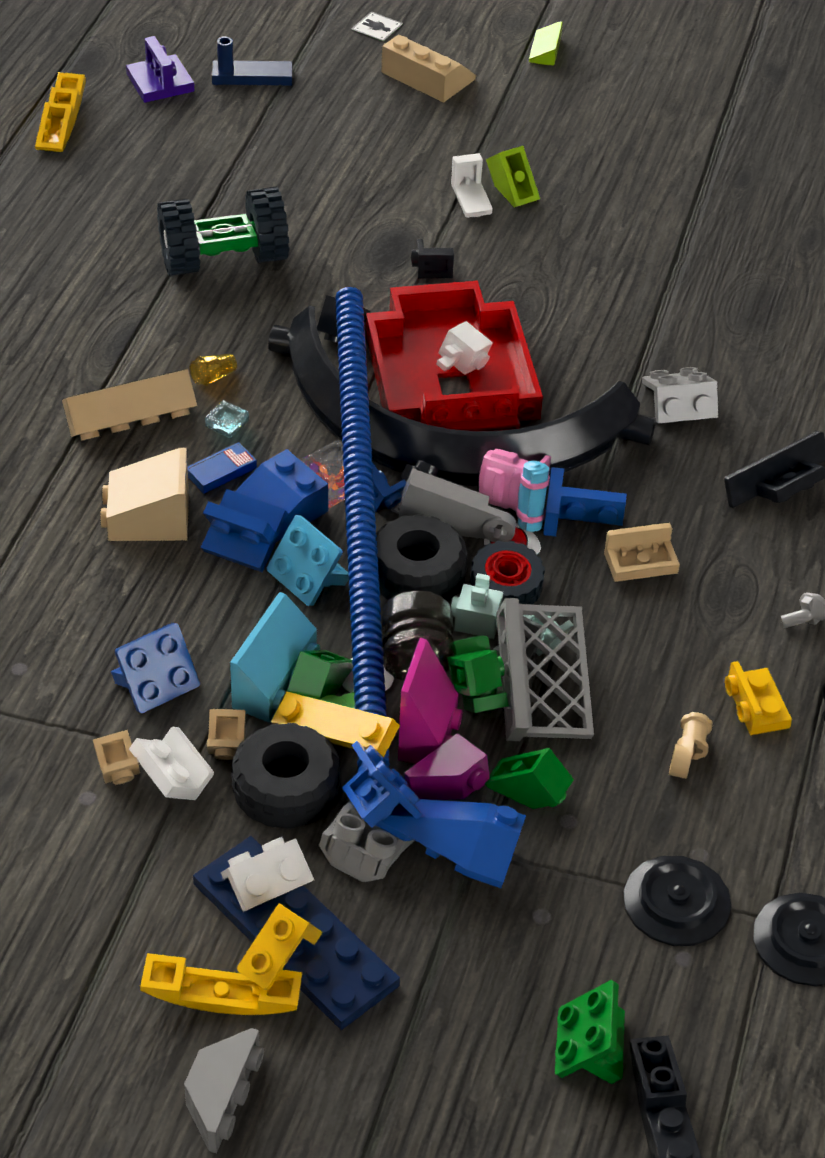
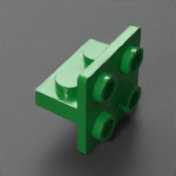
M610 980L559 1008L555 1050V1074L563 1078L583 1068L610 1084L622 1079L625 1010L618 1006L619 984L615 981Z

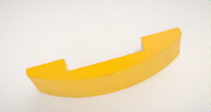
M147 953L140 991L176 1005L202 1011L236 1015L277 1014L297 1010L302 972L282 970L271 988L265 990L241 973L186 967V958Z

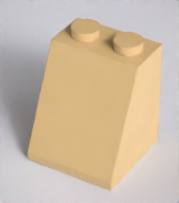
M178 448L109 472V485H103L102 489L103 505H107V508H101V528H107L108 541L187 540L189 510L187 448Z

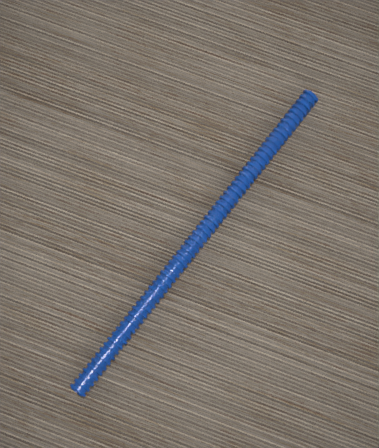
M345 287L337 292L335 299L343 438L352 664L354 667V708L387 717L363 294L357 288ZM388 749L387 752H386V754H385V756H384L383 758H384L385 761H386V762H384V763L389 767L390 762H389V758H388V756H389V749ZM357 754V772H359L365 765Z

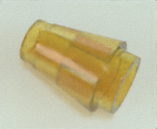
M231 353L197 356L195 361L190 363V375L197 385L203 384L208 386L229 373L236 371L237 362Z

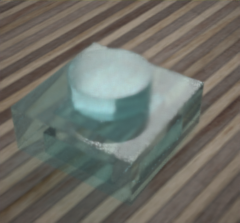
M222 400L205 417V427L232 438L249 421V412Z

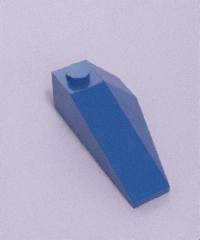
M420 799L415 803L423 814L419 819H416L399 803L394 807L389 817L376 824V826L403 841L415 840L427 848L425 853L434 859L442 855L456 863L455 870L464 876L501 889L526 815L518 813L509 806H497L492 803Z

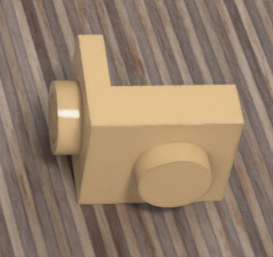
M210 709L207 740L208 754H215L214 757L216 759H233L237 747L245 740V710Z
M128 730L93 739L105 784L113 782L115 785L123 784L134 779V775L140 774L137 757H134L129 750L132 743Z

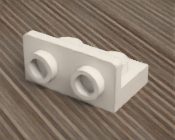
M171 727L162 741L158 739L136 738L129 748L167 798L196 800L214 775V771L179 727Z

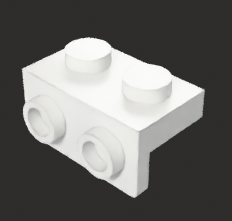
M279 837L262 845L261 847L264 852L251 858L247 851L228 860L230 867L222 871L221 874L223 879H229L243 912L314 880L296 838L285 843L283 838Z

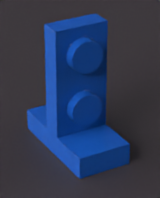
M551 467L543 535L556 536L558 518L623 526L627 494L562 487L564 469Z

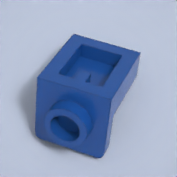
M372 462L375 512L384 507L391 509L401 502L403 489L407 482L402 480L390 487L384 473L378 470Z

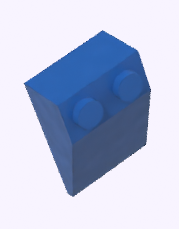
M288 449L263 462L235 491L286 509L288 516L277 541L283 538L295 515H300L308 522H311L328 512V483Z

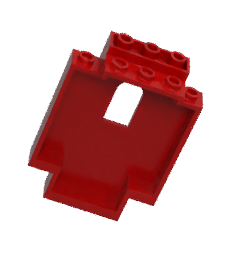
M477 280L390 288L389 311L366 313V339L383 408L427 425L465 431L513 430L520 428L519 421L541 419L543 395L514 301L484 303ZM465 321L493 342L488 352L490 358L480 370L475 369L464 375L454 366L447 371H443L436 365L437 360L442 358L438 352L448 331ZM467 376L471 393L442 395L438 378Z

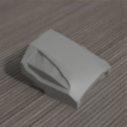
M349 801L343 806L331 825L322 833L319 847L331 866L361 882L383 879L400 854L415 840L403 841L376 825L371 828L361 818L352 802Z

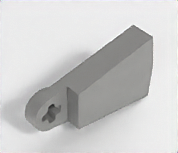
M414 468L412 469L403 489L399 517L406 515L415 516V514L427 517L433 516L439 518L444 523L447 522L460 536L488 539L492 542L510 541L514 537L516 520L511 514L488 506L490 496ZM502 525L501 529H497L496 526Z

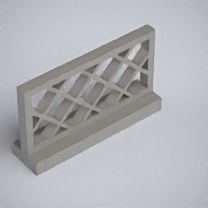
M505 598L496 615L499 653L505 668V675L501 677L502 691L507 693L509 705L504 707L506 741H521L523 737L591 739L594 736L582 607L519 604V599ZM523 615H534L544 625L534 634L524 624ZM559 616L573 617L574 630L569 635L554 623ZM547 628L562 641L554 650L538 637ZM531 643L547 656L538 666L526 656V648ZM565 644L577 656V661L571 667L556 654ZM549 660H552L565 672L557 682L552 680L541 669ZM534 675L550 688L541 698L529 688V680ZM568 676L580 688V694L575 699L559 686ZM552 692L557 694L568 705L559 715L544 702ZM537 707L552 720L547 727L532 726L531 713ZM572 708L582 717L583 728H572L562 717Z

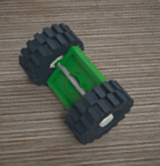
M269 187L248 190L245 197L246 214L195 220L189 199L158 203V231L160 233L162 255L164 256L168 275L199 272V255L216 256L223 251L230 250L244 252L251 247L257 263L287 259L289 257V230L286 222V212L284 211V202L282 201L279 188Z

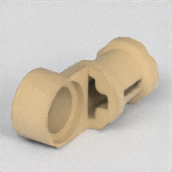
M691 712L682 717L681 728L683 729V734L677 741V744H675L669 775L687 779L691 759L698 760L706 757L708 754L709 746L706 739L707 735L712 731L713 723L705 714Z

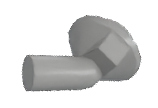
M806 592L799 599L801 610L781 615L784 628L806 622L816 625L820 620H825V599L819 594Z

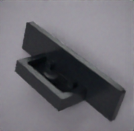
M816 431L726 476L724 483L729 507L734 508L756 496L769 499L775 503L785 502L795 493L801 490H808L815 483L825 479V468L822 465H818L825 461L824 433Z

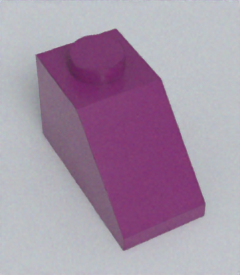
M458 733L404 773L405 780L408 783L407 786L419 799L424 800L464 799L473 791L482 788L490 779L487 754Z

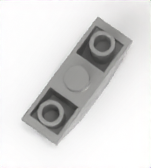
M250 1028L200 1049L184 1083L186 1106L210 1152L217 1154L222 1140H229L236 1120V1117L233 1116L237 1104L243 1106L247 1099L250 1088L248 1078L251 1071L257 1072L260 1068L264 1048L259 1046V1030Z

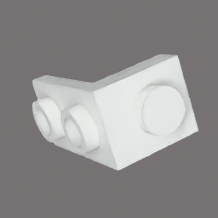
M480 153L454 156L452 159L451 185L465 217H480L492 214L493 208L481 183L483 159Z

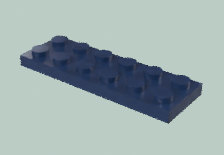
M249 836L193 875V884L252 943L278 903L323 932L315 945L303 938L282 970L302 972L300 990L340 1030H343L400 986V977L304 886L247 911H242L229 879H223L221 872L230 867L228 860L248 851L252 858L264 852L261 845L252 836Z

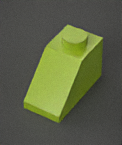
M524 146L500 152L486 159L494 186L514 208L540 200Z

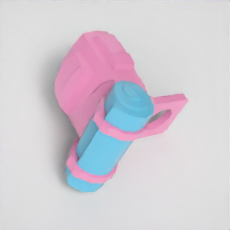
M501 449L489 450L485 454L481 465L479 493L490 496L489 504L517 511L518 526L521 529L529 532L539 531L542 529L543 520L546 515L544 508L546 490L550 480L551 456L545 455L540 462L527 461L519 458L518 454Z

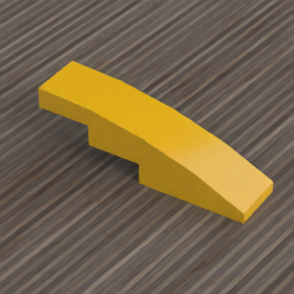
M58 72L55 87L51 88L49 101L45 102L35 144L36 150L64 151L81 104L86 84L85 75Z

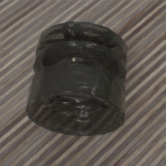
M427 591L405 592L389 599L381 612L383 660L386 671L394 678L405 681L419 639L423 638L428 640L447 673L449 671L447 657L455 656L454 638L452 635L453 615L449 603L441 596Z

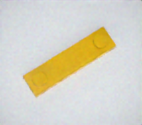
M287 691L271 720L272 724L296 723L299 726L310 727L327 738L331 743L353 749L351 745L356 741L365 749L371 745L382 757L385 756L400 727L393 718Z

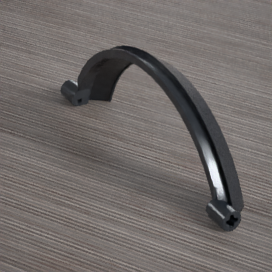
M309 305L293 318L290 328L280 325L273 326L269 336L268 349L272 352L291 356L296 382L306 403L319 421L342 441L339 372L331 363L322 347L316 327L315 306ZM618 381L597 400L562 418L540 425L503 431H465L427 425L391 412L369 400L372 461L403 473L407 464L415 466L417 461L421 460L440 470L437 475L438 478L457 485L479 486L482 461L489 450L501 449L518 454L519 458L527 461L540 462L545 455L551 456L550 477L551 467L563 468L564 472H567L612 449L616 437L650 445L656 426V418L639 414L640 402L626 383Z

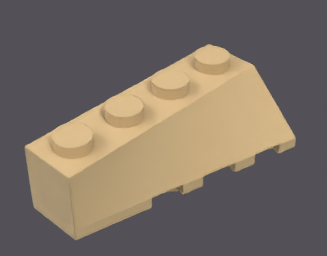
M188 369L62 400L71 437L80 435L81 441L99 437L98 430L110 428L112 433L130 429L129 423L139 420L142 426L160 422V415L171 413L172 419L190 414L189 408L197 406Z

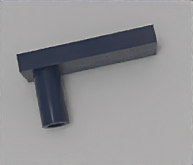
M227 36L217 39L218 60H213L212 85L292 86V61H234L233 39Z

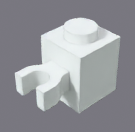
M465 321L448 331L438 352L442 358L437 360L436 365L443 371H447L454 366L464 375L475 369L480 370L490 358L488 352L493 342Z

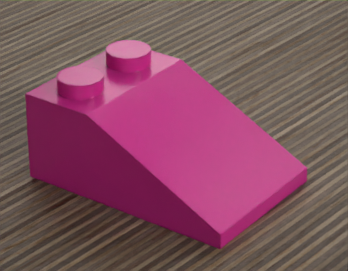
M423 638L419 639L401 689L398 760L417 764L453 737L451 735L452 730H459L463 710L458 709V692L428 640Z

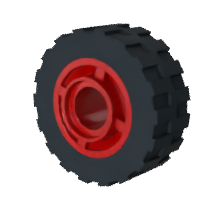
M496 541V543H489L483 549L477 551L476 557L472 560L470 585L475 586L477 573L489 575V589L502 591V602L505 598L519 599V604L534 605V602L538 601L542 592L545 567L542 565L541 557H538L533 549L527 548L522 543H514L515 541Z

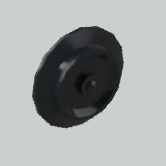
M659 856L643 862L629 875L623 891L625 911L634 926L649 938L671 946H695L713 939L726 926L732 908L729 889L719 874L703 862L684 856Z
M800 892L783 895L766 904L760 911L754 922L753 942L760 959L775 974L796 984L816 987L825 985V897Z

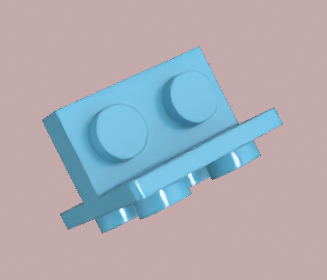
M295 515L270 560L267 571L307 606L315 604L324 586H345L349 580V572L337 563L343 553L342 549L304 517Z

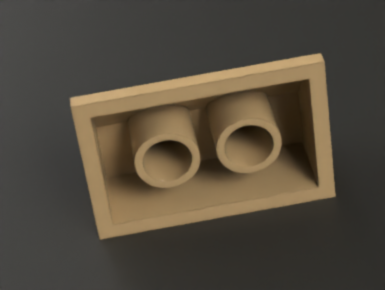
M397 35L382 46L383 74L443 103L476 80V75L462 64L430 50L426 46L409 40L407 37Z

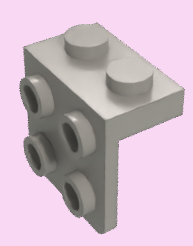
M681 368L680 373L669 374L667 370H655L650 372V376L642 377V384L654 391L655 418L658 424L718 418L717 381L707 376V373L698 372V368Z

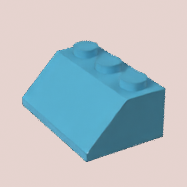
M279 592L230 662L232 708L245 710L246 714L270 722L288 690L300 651L320 650V645L317 644L316 627L292 600L282 592Z

